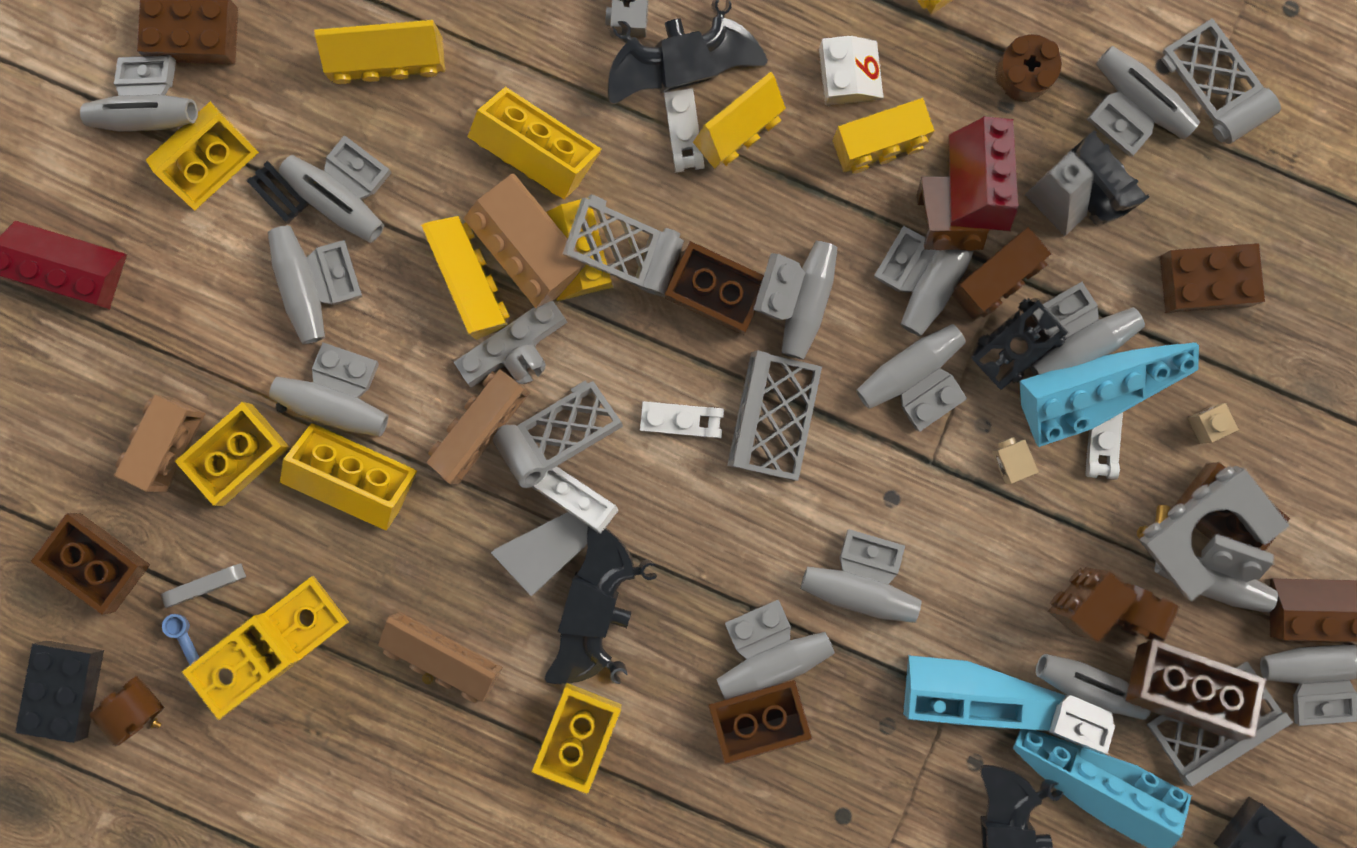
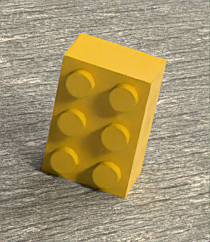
M920 98L840 125L832 141L843 172L852 170V173L855 174L868 169V164L877 161L880 164L891 162L896 159L897 154L907 152V155H912L924 149L923 146L929 142L928 140L935 130L924 99Z
M241 402L175 462L213 506H225L284 454L290 446L253 404Z
M566 683L532 773L588 794L617 722L622 704Z

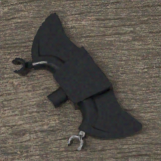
M719 0L712 1V9L717 14L716 17H713L711 29L703 35L700 31L685 34L681 18L665 22L664 25L668 38L661 40L656 47L644 46L636 37L632 38L630 36L631 28L627 22L617 21L622 27V34L619 35L613 27L609 28V33L614 39H622L625 45L615 56L609 71L608 101L610 104H616L642 90L659 89L661 93L700 84L713 80L721 72L732 67H762L767 64L768 59L750 32L735 21L725 18V14L732 8L730 0H726L725 9L722 11L718 8Z
M590 526L587 528L586 558L579 572L575 573L558 629V632L561 633L560 649L544 679L547 683L570 684L580 682L595 676L604 667L609 670L611 681L615 684L621 683L620 678L614 674L615 672L622 671L625 675H628L625 664L621 661L612 662V657L603 648V638H606L609 625L613 624L627 629L632 611L615 607L619 594L617 589L622 582L635 579L637 575H641L646 580H653L657 577V574H644L646 567L655 566L650 560H644L638 567H634L631 555L625 545L607 528H604L601 533Z
M982 765L980 767V774L988 796L986 816H980L982 848H1053L1051 835H1036L1029 818L1031 812L1042 804L1041 800L1047 797L1053 801H1058L1063 797L1064 793L1060 790L1051 792V789L1059 783L1050 779L1044 780L1040 785V791L1036 792L1033 786L1021 775L1003 767Z

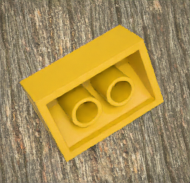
M769 72L706 123L694 139L693 144L714 169L722 163L727 167L739 156L737 151L741 147L745 146L749 149L761 138L758 134L766 128L769 132L782 121L779 116L786 107L775 76Z
M210 101L198 112L195 123L183 125L146 159V162L153 173L195 211L259 152Z
M581 199L561 204L546 212L567 239ZM588 207L585 219L590 228L596 225L597 222L594 210ZM596 229L591 234L596 247L602 245L599 230ZM585 235L577 239L574 248L578 253L584 254L591 251ZM603 249L599 251L603 264L607 265ZM586 264L556 300L561 301L612 288L613 284L610 274Z

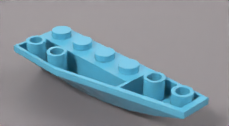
M1186 343L1130 350L1105 355L1078 366L1053 370L1021 380V406L1036 444L1040 447L1094 429L1196 372L1199 365V345L1197 343Z
M908 655L903 714L912 720L1050 730L1057 704L1066 695L966 660Z
M1020 729L1013 749L1045 780L1050 779L1059 783L1054 788L1062 791L1064 796L1080 808L1147 848H1173L1182 837L1192 795L1137 765L1097 753L1033 729Z

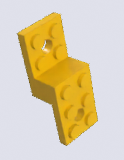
M311 576L265 613L254 615L183 670L182 673L219 720L269 681L284 674L347 625L349 621L317 579ZM304 609L310 610L314 614V621L310 626H305L300 621V613ZM222 668H227L233 673V680L229 685H225L219 680V672Z

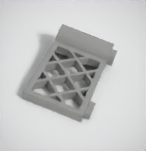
M1213 18L1174 42L1162 52L1165 56L1161 60L1171 73L1176 70L1212 119L1214 125L1212 132L1220 142L1233 143L1278 114L1281 110L1277 96L1270 89L1263 87ZM1208 29L1216 38L1214 47L1199 44L1200 35ZM1180 47L1193 49L1191 62L1179 60L1174 51ZM1198 50L1213 53L1211 66L1195 63ZM1218 54L1230 57L1233 61L1231 70L1216 67ZM1194 70L1210 72L1207 85L1195 82L1193 79ZM1215 73L1230 76L1228 89L1212 86ZM1235 77L1246 79L1252 88L1247 92L1233 90ZM1211 93L1227 95L1225 106L1216 110L1210 102Z
M590 194L588 198H582L563 255L634 284L643 291L665 297L684 240L679 238L680 233L669 228H664L663 232L645 225L605 207L607 201L593 194ZM588 207L596 211L600 223L590 228L585 219ZM618 220L621 222L625 234L614 239L608 224ZM602 227L608 242L596 247L591 232ZM640 231L649 234L646 246L638 249L633 235ZM585 235L591 251L584 254L573 251L577 239ZM627 238L633 253L622 258L616 243ZM610 247L616 261L605 265L602 262L599 251ZM634 257L638 264L635 277L628 274L624 262Z
M586 380L571 389L572 393L517 426L503 425L498 428L493 437V443L521 487L528 488L538 484L545 477L546 472L623 427L622 422L594 381L587 383ZM592 392L596 396L594 407L580 405L583 397ZM563 409L572 411L568 422L555 420L556 414ZM578 412L591 414L588 425L574 423ZM597 415L609 416L613 421L604 427L594 426ZM538 424L546 425L543 437L532 436L528 430ZM552 427L566 429L563 440L549 438ZM572 430L586 432L584 439L578 443L569 441ZM546 446H559V453L546 460L544 456Z

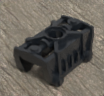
M1094 130L1071 149L1067 155L1072 151L1093 173L1088 211L1091 213L1090 220L1095 225H1100L1101 223L1106 224L1124 217L1150 196L1148 194L1145 195L1137 185L1139 181L1126 172L1123 164L1112 155L1110 146L1108 144L1104 145L1096 136L1097 132Z
M1038 298L1022 300L1018 306L1019 310L990 335H982L978 339V346L971 355L972 360L1000 390L1011 382L1018 383L1024 378L1023 372L1052 347H1061L1065 343V336L1069 332ZM1040 308L1043 314L1039 319V324L1035 328L1030 326L1024 331L1026 319ZM1055 326L1058 328L1043 342H1035L1040 338L1038 333L1043 329L1049 330ZM1020 337L1026 340L1028 348L1025 352L1015 353L1011 349L1010 344L1014 338ZM1003 349L998 353L1000 358L997 361H989L985 364L980 361L990 350ZM1014 360L1013 367L998 381L996 376L1000 371V366L1004 362L1008 365Z

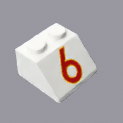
M856 36L822 39L819 53L825 106L883 99L877 41Z

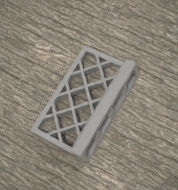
M758 350L751 352L727 466L796 481L799 480L822 366L774 356ZM770 362L781 364L787 375L775 383L768 373ZM788 366L797 367V368H796L795 370L791 371ZM802 369L813 371L811 383L802 389L794 374ZM790 378L798 392L785 400L777 385ZM766 381H768L770 384V386L767 388H765ZM773 389L781 403L768 411L762 400L764 394ZM807 390H809L808 397L805 394ZM801 395L806 403L804 413L796 417L788 403ZM784 406L792 420L779 428L771 414ZM762 409V411L764 412V414L759 417V415H760V410ZM767 417L775 432L762 440L756 431L757 424ZM803 418V423H802V426H801V424L799 423V420H801V419ZM795 424L800 432V437L797 442L790 446L782 431ZM778 435L786 449L773 457L765 443ZM754 438H756L758 443L753 446ZM761 446L769 460L761 466L749 464L752 451ZM795 447H797L796 454H795L794 451L792 450V449H794ZM788 452L794 460L792 473L782 471L776 462L777 459ZM772 463V465L774 466L775 470H774V469H770V468H765V467H767L768 465H770V464Z
M1247 661L1236 667L1238 670L1257 676ZM1264 686L1262 699L1265 700L1272 711L1262 717H1258L1254 738L1234 741L1231 739L1224 740L1225 737L1219 735L1218 745L1208 748L1201 746L1204 730L1200 728L1198 729L1196 744L1180 741L1182 725L1186 724L1184 722L1160 715L1147 723V726L1179 772V777L1185 786L1193 787L1293 722L1286 712H1282ZM1165 720L1178 722L1175 739L1164 737L1157 728V725ZM1168 742L1174 743L1173 750ZM1179 744L1195 748L1193 761L1185 766L1182 765L1177 757ZM1200 749L1207 751L1206 753L1199 756Z

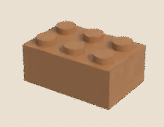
M155 394L145 404L143 409L144 417L140 425H137L132 430L129 437L131 443L127 451L123 452L116 462V468L118 469L114 476L146 492H167L179 468L175 460L188 450L206 413L175 398Z

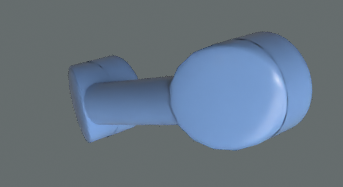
M171 614L163 620L162 630L166 636L177 638L189 665H191L200 657L188 635L190 624L186 617L180 614ZM188 681L190 687H191L192 689H194V687H193V686L191 685V683Z

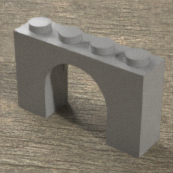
M1229 466L1216 475V481L1209 486L1204 485L1194 491L1192 494L1193 498L1185 505L1178 504L1168 512V518L1160 524L1156 522L1147 527L1143 532L1144 536L1139 539L1180 593L1191 601L1216 583L1197 559L1191 546L1193 528L1202 516L1214 510H1229L1235 514L1256 541L1265 545L1290 526L1245 468Z

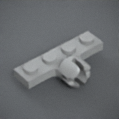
M550 301L540 307L532 308L454 361V364L471 388L487 378L492 371L496 372L503 367L509 370L517 383H530L533 379L526 369L530 367L539 377L544 372L546 366L545 361L536 349V345L568 322L554 301Z

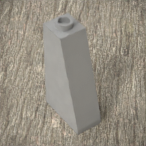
M1071 151L1041 178L1025 196L1066 236L1087 216L1093 173Z
M567 512L494 549L491 554L533 596L587 545L588 525Z

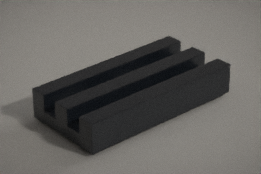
M266 161L263 164L264 167L261 170L258 169L255 175L249 177L246 181L289 224L309 203L301 198L270 162ZM269 172L300 203L297 207L266 176ZM260 180L291 210L288 215L258 184Z

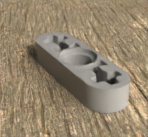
M240 563L160 595L165 608H169L246 578V574Z

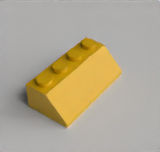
M433 20L314 30L323 72L330 81L336 84H347L351 82V79L374 82L380 80V77L391 76L393 79H406L410 74L433 77L438 74L437 72H445L443 38Z
M504 87L477 110L467 136L480 147L487 149L501 158L503 162L510 164L528 178L535 180L550 190L551 193L564 200L578 187L602 150L507 87Z
M459 216L421 224L468 334L478 340L508 325L506 319L510 315L504 302L498 303L494 292L498 291L497 285L492 275L486 276L482 266L487 264L480 248L474 249L471 239L475 238V235L467 222L463 223Z
M311 423L283 459L279 483L387 531L403 505L417 470Z

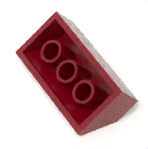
M984 116L949 134L950 226L1011 231L1018 210L1013 119Z
M16 220L0 235V277L110 309L127 254Z

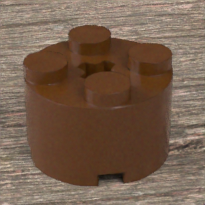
M1030 34L1016 38L1007 47L996 66V80L999 86L1001 85L1006 92L1005 94L1014 100L1027 102L1037 99L1047 92L1058 79L1061 72L1062 61L1058 45L1054 41H1050L1040 35Z
M1125 583L1138 597L1114 625L1121 627V630L1134 636L1139 634L1148 641L1155 639L1164 643L1177 615L1179 606L1165 598L1160 599L1153 595V592Z
M135 676L123 686L120 692L116 694L114 691L99 703L100 706L93 710L89 716L107 739L116 747L141 730L150 718L153 720L165 707L138 676Z

